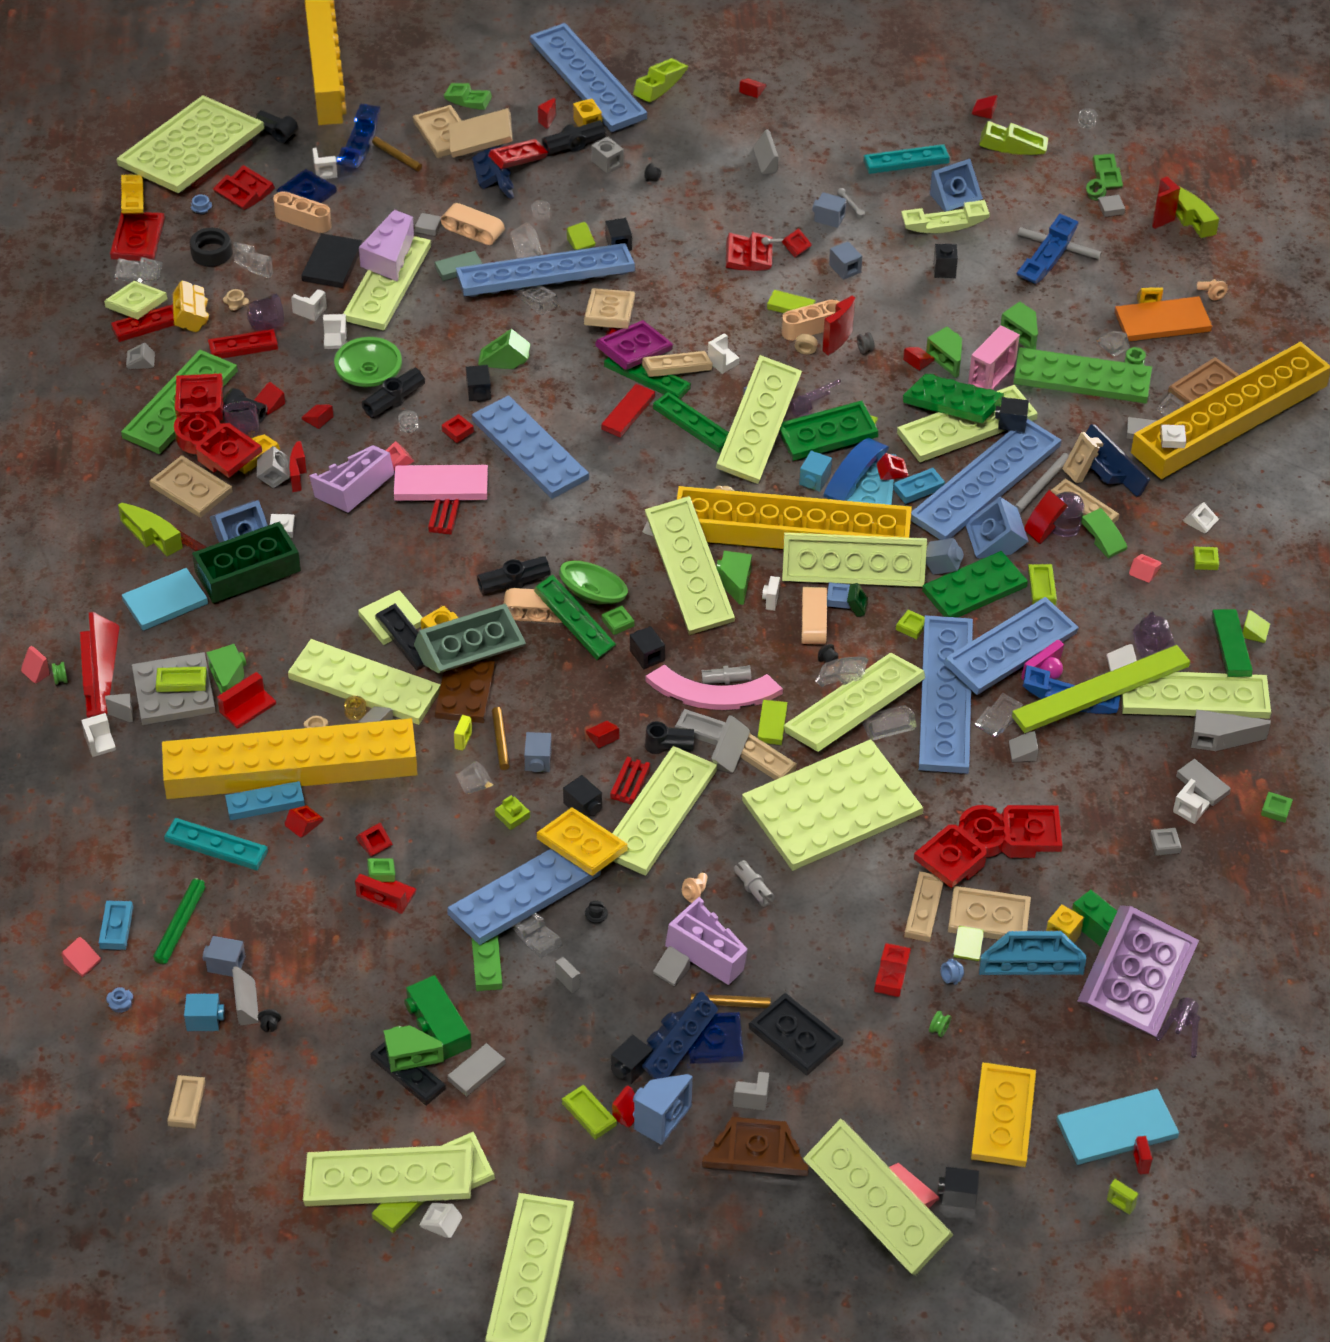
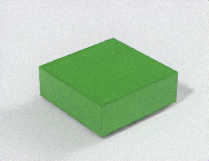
M623 606L602 614V621L613 635L634 627L633 618Z
M1268 792L1261 816L1285 823L1293 799Z
M368 859V877L381 882H395L393 859Z

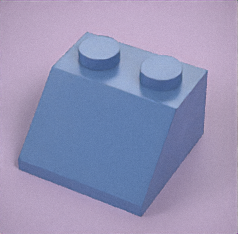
M998 497L977 513L966 525L975 555L979 559L986 558L999 551H1002L1005 555H1011L1029 542L1017 507L1002 497Z
M259 500L251 501L210 516L219 542L268 526Z
M685 1074L650 1080L644 1088H639L633 1098L635 1103L633 1113L634 1129L662 1145L691 1108L692 1076Z

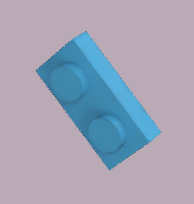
M934 468L895 482L893 490L907 504L936 492L945 485V481Z
M106 901L99 938L100 949L126 950L133 913L132 901Z

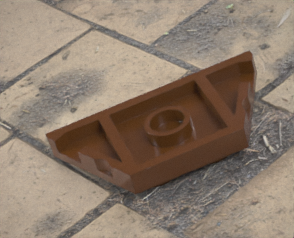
M731 1117L725 1126V1131L718 1135L710 1152L702 1158V1167L808 1176V1165L804 1163L800 1155V1148L796 1140L792 1138L791 1130L786 1121Z

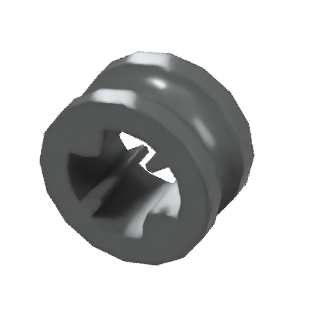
M870 332L865 333L864 336L862 334L857 335V345L862 354H865L867 350L869 352L874 351V340Z

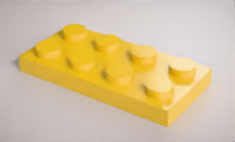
M982 1062L971 1159L1026 1167L1036 1070Z

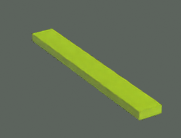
M1175 645L1013 710L1012 718L1022 731L1027 733L1189 667L1190 660L1178 645Z

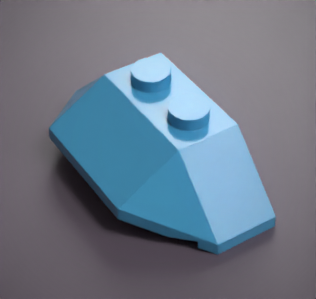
M1008 931L981 955L979 975H1083L1086 955L1062 931Z

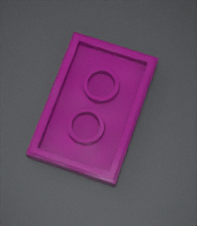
M642 320L630 325L628 329L623 328L597 339L595 346L623 369L627 370L641 364L644 357L660 356L671 351L673 343Z

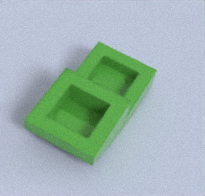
M451 83L444 94V98L460 106L485 110L492 95L487 90H471L469 83Z
M1114 154L1094 155L1092 161L1097 179L1105 183L1106 189L1122 188L1120 168L1116 166Z
M1102 508L1082 516L1081 523L1095 537L1094 544L1107 558L1127 550L1128 546L1121 533Z

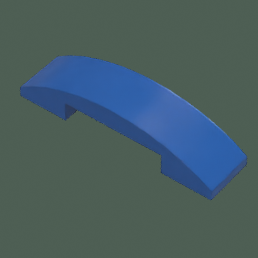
M1059 214L1049 227L1048 236L1032 258L1026 259L1018 270L1017 276L1035 284L1042 280L1065 251L1076 231L1079 221Z
M871 438L861 441L840 464L827 485L823 497L831 500L847 501L855 492L856 483L874 462L877 463L889 450V446Z
M1029 665L1026 666L1023 687L1041 699L1075 686L1051 679L1050 671ZM1120 695L1080 712L1117 713Z

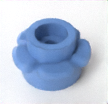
M196 195L192 199L191 209L198 214H205L212 207V203L209 202V198L206 195Z
M953 959L941 965L943 980L948 984H958L964 976V969L961 963Z
M115 988L107 995L106 1001L114 1012L122 1013L131 1007L133 995L124 988Z

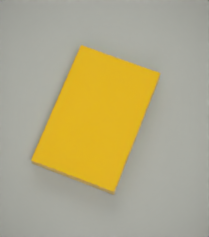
M573 807L537 832V839L591 876L626 852L628 847L626 842Z

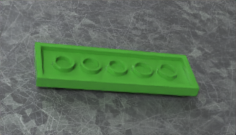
M1020 347L1013 384L1147 404L1152 367Z
M199 350L121 431L122 438L161 454L176 438L174 431V422L177 419L175 413L176 376L222 373L224 387L238 372L237 365Z

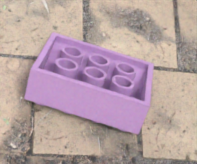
M1120 906L1078 998V1002L1157 1037L1199 940L1132 906Z

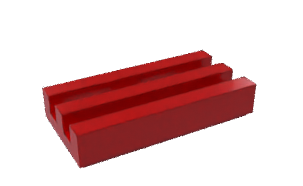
M459 499L435 500L428 526L429 532L452 535L460 505ZM441 503H444L438 527H435ZM449 504H453L447 528H443Z
M627 757L610 793V799L632 805L642 789L650 771L651 763L645 762V764H641V760L636 759L634 762L631 757ZM632 768V770H631V772H630V774H629V777H628V779H627V781H626V783H625V786H624V788H623L621 794L619 795L618 793H619V791H620V789H621V787H622V784H623V782H624V780H625V778H626V776H627V773H628L629 769ZM638 770H640L641 774L631 796L626 797Z

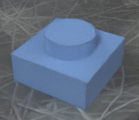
M829 582L827 606L850 609L847 603L850 584Z

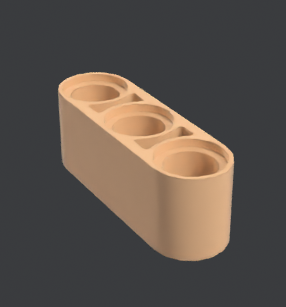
M279 192L274 195V209L277 219L318 233H325L331 229L330 208L327 205L288 192Z
M454 203L441 217V224L447 230L486 245H492L505 230L503 222L497 217L459 203Z
M827 300L785 312L782 317V336L787 340H796L797 336L801 334L815 335L824 332V319L835 313V306L839 301Z
M803 587L802 644L826 645L827 588Z
M511 588L505 592L503 604L506 603L514 620L563 623L534 592V589Z

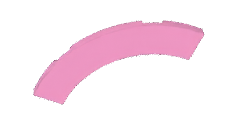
M666 665L646 675V682L663 695L682 700L683 704L705 709L732 710L740 709V706L754 704L756 706L762 704L763 700H772L783 694V688L768 674L751 682L728 686L708 685L686 679L669 669Z

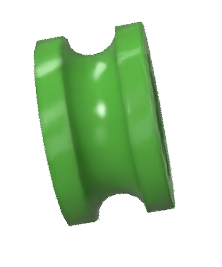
M1093 179L1088 182L1086 190L1091 200L1097 201L1099 197L1106 195L1105 183L1102 180ZM1095 187H1099L1097 192H1093Z
M1137 347L1129 348L1126 352L1125 363L1144 365L1146 353Z
M61 662L60 665L53 663L52 670L55 685H58L61 681L68 683L64 662Z
M937 1011L930 1024L929 1032H937L938 1036L942 1038L950 1025L951 1016H943L942 1011Z

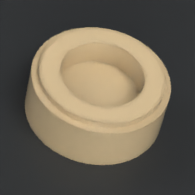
M809 334L797 336L795 342L796 350L807 355L813 354L818 345L817 339Z

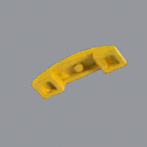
M121 175V214H143V176Z

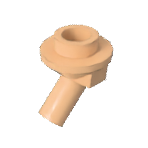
M1214 279L1210 282H1198L1197 290H1208V297L1215 301L1225 296L1228 286L1225 282H1217Z
M699 873L697 879L687 878L684 880L682 894L690 903H693L700 897L701 893L705 890L708 879L705 873Z

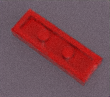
M536 139L492 149L488 156L501 169L546 158L548 152Z
M173 304L149 311L139 319L128 317L112 322L111 328L118 342L175 326Z
M274 329L208 339L210 353L221 359L278 350Z
M636 383L602 422L601 430L621 438L655 398V391Z

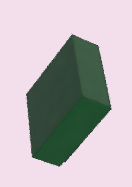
M858 583L850 584L847 603L857 617L865 616L868 597Z

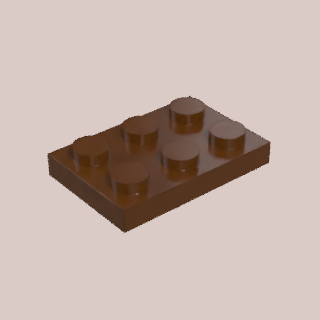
M479 660L445 671L436 705L435 719L460 721L462 715L471 717V722L484 723L495 671V662Z

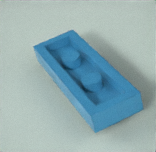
M300 781L225 795L230 820L305 806Z

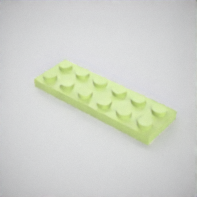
M414 236L408 254L405 255L404 265L400 269L398 281L368 270L343 313L346 314V322L385 330L431 248V240Z
M759 356L715 468L759 484L801 376V370L767 357Z
M1015 385L996 391L1004 393L1006 398L1027 400ZM1029 403L1027 419L1030 421L1037 420L1038 413ZM995 411L983 423L938 412L899 426L897 434L917 460L923 462L1007 430L998 429L999 420L995 419Z
M690 496L645 509V515L689 635L734 622L735 617Z
M784 533L782 581L923 587L925 584L927 538Z
M310 639L288 671V678L370 708L374 706L391 708L393 716L401 719L412 718V722L418 725L436 700L441 684Z
M889 653L784 724L785 733L819 752L924 680V670L893 653Z
M1175 672L1121 694L1122 714L1195 716L1196 710L1251 718L1270 719L1271 715L1267 675L1227 677V674Z
M673 746L612 833L628 844L627 851L613 860V862L646 876L716 773L717 764Z
M839 1119L803 1158L911 1274L916 1275L953 1236L952 1232L844 1120Z
M472 1145L307 1152L303 1196L304 1205L325 1206L470 1199Z
M519 1193L485 1342H545L574 1210V1201Z

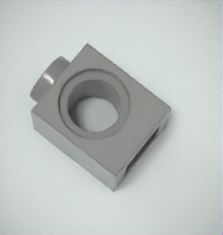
M609 137L591 145L592 162L608 174L624 166V149Z
M272 446L257 457V478L274 489L290 477V457Z

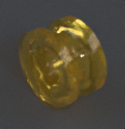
M360 696L348 697L344 701L345 716L351 720L362 719L366 715L365 700Z

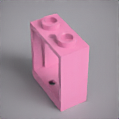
M1000 325L971 355L968 384L994 390L1015 368L1019 334Z

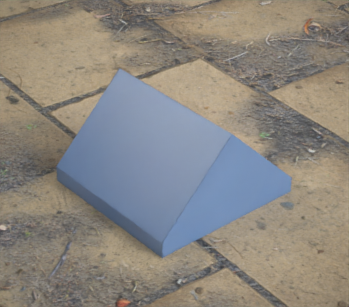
M970 159L932 171L930 195L944 212L964 206L966 202L983 199Z

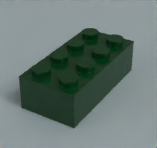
M280 521L192 553L195 573L213 603L301 571L299 551Z

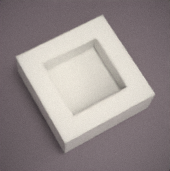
M1161 425L1162 447L1185 448V425Z
M271 514L270 524L280 521L289 537L293 538L295 515Z
M771 576L769 585H764L762 599H766L767 610L775 611L780 577Z

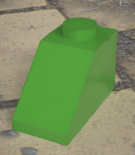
M1019 301L1002 313L1001 326L1019 334L1020 344L1028 349L1036 350L1038 337L1036 312Z
M946 326L927 338L926 352L934 357V361L955 378L958 377L961 363L962 338Z
M510 329L481 349L478 365H488L489 368L514 369L528 360L530 343L513 329Z
M724 551L722 560L718 559L717 571L720 574L724 589L738 604L744 605L751 574L752 554Z
M235 644L206 652L209 670L221 694L243 680V666H246V660L243 652L238 653Z
M410 1025L384 1030L385 1048L391 1072L444 1062L441 1041Z

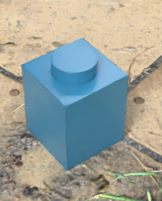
M811 451L800 468L799 485L821 491L831 475L832 458Z
M186 994L184 1018L187 1031H219L220 1020L225 1019V1005L220 1004L219 994Z

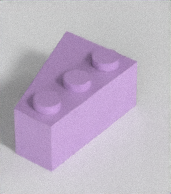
M394 210L359 246L360 266L398 281L400 269L404 265L405 255L408 254L414 238L413 217Z
M372 445L349 456L347 462L339 466L333 464L329 466V471L320 475L314 473L309 477L315 498L343 511L350 512L393 476L394 469L390 453Z
M700 897L691 903L668 926L665 946H671L690 958V962L729 985L744 971L748 949L729 928L725 929L718 922V916L714 912L710 913L704 906V901Z

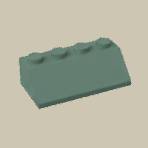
M506 603L419 630L414 643L423 664L437 673H442L526 645Z

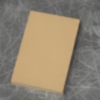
M448 105L414 115V124L435 156L440 158L450 155L449 124L461 121L453 107Z
M509 109L449 124L450 153L452 157L513 142Z
M593 288L584 317V325L628 329L635 301V292Z
M182 455L149 481L150 487L200 518L233 492L232 486Z
M954 886L948 932L957 933L958 926L983 929L984 938L999 940L1008 931H1027L1031 897Z

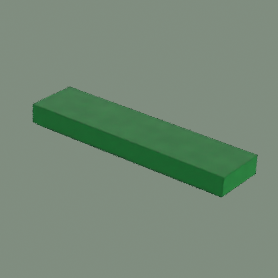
M610 357L604 361L605 368L663 395L670 392L681 400L691 389L690 382L673 374L649 377L642 363L625 370Z
M667 392L653 402V409L716 452L720 453L729 434L728 431L670 392Z
M553 574L535 587L534 592L596 660L615 647L616 643Z
M1213 609L1212 619L1227 677H1252L1253 669L1237 610Z

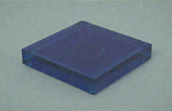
M305 169L276 189L277 193L288 192L323 203L337 193V188L313 172Z
M740 1012L716 1013L689 1048L690 1064L743 1062Z

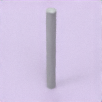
M1022 227L1018 231V236L1038 242H1043L1048 236ZM1069 242L1065 249L1098 260L1102 253L1101 251Z
M1063 453L1015 505L1019 513L1026 508L1063 468L1069 457L1067 453Z

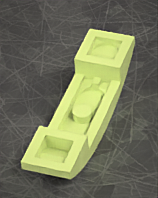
M985 200L966 202L964 203V209L924 214L923 209L920 208L901 211V215L906 229L922 233H945L976 225L989 218V211Z

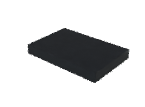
M321 233L301 275L302 281L344 288L358 258L359 246L363 243L362 240Z
M786 992L749 1023V1029L806 1076L839 1049L844 1041L843 1038Z

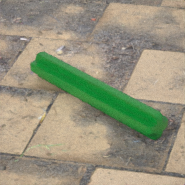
M194 878L191 881L153 955L156 963L164 965L168 962L205 889V882L203 880Z

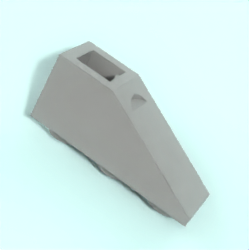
M1196 710L1191 748L1219 751L1267 739L1271 720Z

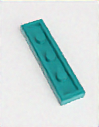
M941 144L864 155L863 161L868 174L947 164L950 161V157L945 145Z
M178 818L174 819L164 836L167 843L258 871L268 853V846Z

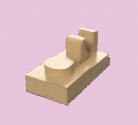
M1081 432L1062 469L1075 483L1082 482L1092 465L1093 459L1098 456L1099 447H1103L1104 444L1099 438H1090L1085 432Z

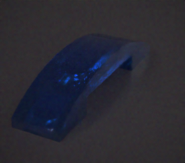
M360 103L354 117V128L346 147H342L336 165L353 168L361 165L376 131L381 110L379 106Z

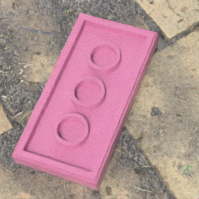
M488 465L395 466L394 501L436 499L487 500Z

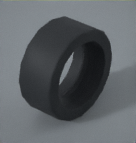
M209 227L201 229L191 236L189 242L191 256L197 264L207 267L219 266L227 262L231 257V239L224 230ZM206 244L221 245L220 248L211 251L200 249Z

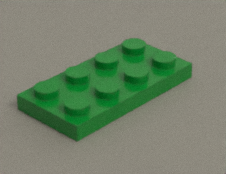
M925 373L903 395V403L983 423L996 410V406L1001 405L1004 393Z
M861 400L784 421L781 424L779 434L794 461L808 457L811 451L823 453L859 443L867 438H877L878 429L864 402Z
M999 551L960 568L958 571H953L924 584L922 592L944 617L959 618L1026 588L1028 580L1002 551Z

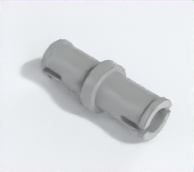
M727 665L721 669L701 670L703 684L725 683V685H730V682L751 681L750 665L728 668Z
M744 860L738 863L743 870H740L735 865L734 873L742 880L746 891L752 893L761 906L769 905L765 897H768L773 902L774 894L766 887L761 875L756 874L747 861Z

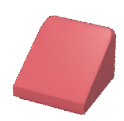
M396 441L385 450L390 453L394 471L395 466H407L414 462L408 452Z
M1140 554L1134 558L1129 574L1145 582H1151L1162 563Z
M30 646L21 671L33 683H38L50 675L48 662L45 656Z
M78 937L62 952L64 964L82 977L101 961L99 955L81 937Z

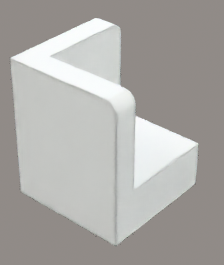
M312 148L316 180L337 178L335 156L318 158L317 148Z
M319 289L310 298L300 297L295 294L291 297L293 313L316 321L327 309L326 294Z
M346 314L323 315L324 348L340 349L347 343Z
M722 334L708 343V357L713 363L712 366L723 374L739 364V357L728 349V336L726 334Z
M106 713L81 720L84 736L92 757L116 750Z
M1190 779L1176 796L1173 812L1195 824L1207 810L1210 802L1193 793L1196 781Z

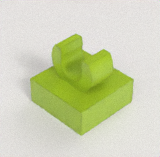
M510 795L502 801V805L495 808V816L512 830L530 818V811L515 796Z

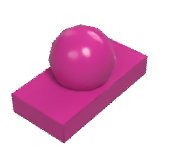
M1058 639L1024 664L1021 678L1024 680L1025 669L1029 665L1050 671V678L1058 679L1063 673V665L1060 659L1064 644Z

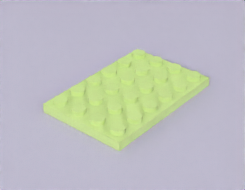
M201 96L116 158L117 164L122 168L179 193L264 129V124L256 118L206 96Z
M871 739L742 794L743 803L792 871L923 814L922 805Z

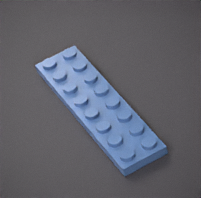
M566 23L530 35L532 45L583 101L593 98L602 112V122L611 132L647 119L646 110Z
M623 243L456 268V276L463 295L473 297L489 292L498 293L503 290H519L523 287H540L551 283L561 284L571 280L582 281L592 277L603 278L612 274L623 275L635 271V263L626 244Z
M1027 419L1025 432L1010 430L911 512V521L940 540L953 537L968 524L972 517L1002 496L1061 446V439Z
M925 615L922 666L925 679L922 680L919 770L969 773L971 689L944 664V660L948 655L972 642L973 619Z

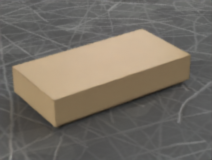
M178 1075L167 1120L168 1126L196 1128L205 1087L204 1077Z

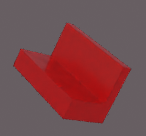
M1168 176L1160 179L1152 224L1154 229L1175 221L1180 187Z
M258 672L253 673L217 696L219 712L237 729L277 704L276 700L264 690L263 677Z
M359 874L355 880L357 897L400 914L404 912L416 893V888L396 880L395 882H381L363 874Z

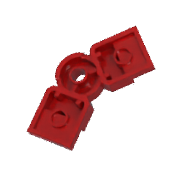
M222 373L177 375L175 413L177 419L174 422V431L178 446L187 453L197 454L198 461L212 472L219 470L228 478L262 453V446L232 424H220V421L223 419Z
M989 805L970 807L962 813L958 826L947 825L914 853V860L949 887L953 888L962 879L966 878L969 880L985 866L986 857H992L1001 852L1009 858H1035L1036 852H1062L1059 806L1007 805L1001 814L996 811L995 807Z

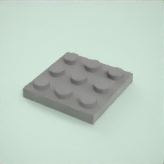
M205 652L132 664L142 725L216 713ZM206 667V691L156 692L157 668Z

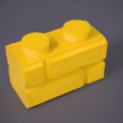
M185 281L179 282L172 293L175 326L187 327V330L197 332L208 321L209 314L205 312L208 299L204 296L203 287L192 286L191 283Z

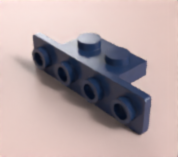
M504 145L487 148L473 156L472 159L480 187L485 189L498 181L500 189L509 199L514 198L512 191L514 186L509 179V175H511L508 168L501 169L488 156L490 150L504 147Z
M1091 424L1086 434L1090 438H1099L1104 445L1099 447L1098 456L1093 459L1090 469L1096 471L1103 482L1107 484L1123 483L1135 496H1141L1150 481V477L1095 424Z
M698 992L685 1010L668 1013L661 1020L662 1026L659 1030L648 1037L647 1045L653 1049V1052L643 1064V1068L653 1079L666 1078L671 1074L718 1011L717 1006L704 992Z

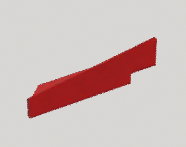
M94 612L89 613L90 631L80 632L83 690L86 698L87 718L104 713L107 715L108 713L105 696L110 695L120 629L118 624Z

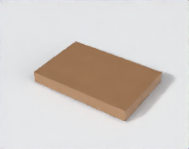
M1214 357L1169 386L1168 393L1186 405L1234 379L1239 374Z

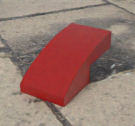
M301 441L295 443L290 456L289 467L292 492L302 491L300 474L307 473Z
M1049 490L1030 515L1024 527L1025 531L1041 544L1056 526L1053 523L1068 505Z
M885 943L874 992L900 997L911 948Z

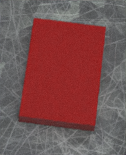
M164 213L121 214L110 251L111 259L154 262L165 220Z

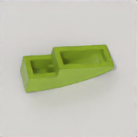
M671 58L649 67L648 75L636 80L633 95L648 102L659 98L687 71L688 66Z
M988 121L981 132L979 146L1018 155L1045 154L1048 137L1011 122L1008 128Z
M1180 187L1176 216L1184 227L1192 225L1200 238L1216 235L1219 217L1201 199Z
M125 503L118 504L120 521L145 547L155 544L166 557L183 548L181 534L172 524L148 510Z

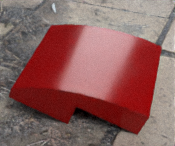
M242 165L232 177L226 174L213 190L245 210L264 199L275 189V186L271 181Z
M755 232L751 233L750 238L729 233L726 240L725 267L747 271L771 269L772 243L763 245L762 238L768 237L773 239V237Z
M853 295L837 303L835 313L824 319L822 351L828 356L839 349L848 340L853 331L855 297Z

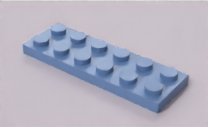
M509 395L472 414V421L551 499L589 480V472Z
M1044 597L948 655L944 660V664L978 695L1022 668L1028 660L1054 641L1059 639L1061 642H1064L1075 635L1079 627L1051 601Z
M549 849L449 906L447 914L481 945L600 876L601 870L591 876L554 850Z

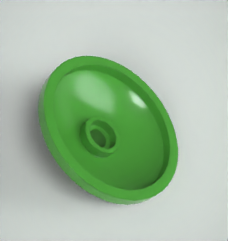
M361 337L347 342L337 351L334 365L337 374L344 381L359 387H375L382 385L386 379L395 377L399 373L402 366V357L399 349L390 341L378 337Z
M568 561L563 563L559 570V575L564 585L585 603L599 605L615 604L624 600L628 593V588L622 579L601 566L584 561Z

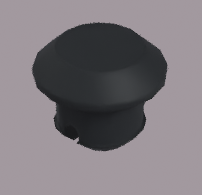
M653 163L648 164L644 173L646 181L650 179L659 180L662 170L654 167Z
M827 644L821 647L818 652V661H825L828 665L835 664L838 660V653L834 651V645Z
M599 900L591 901L585 910V917L593 923L604 921L608 915V910L603 902Z
M273 1009L261 1011L257 1016L261 1022V1029L265 1032H268L269 1028L271 1032L276 1030L277 1023L281 1020L280 1013Z

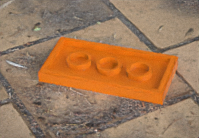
M1200 296L1115 306V314L1126 342L1211 332L1212 324Z

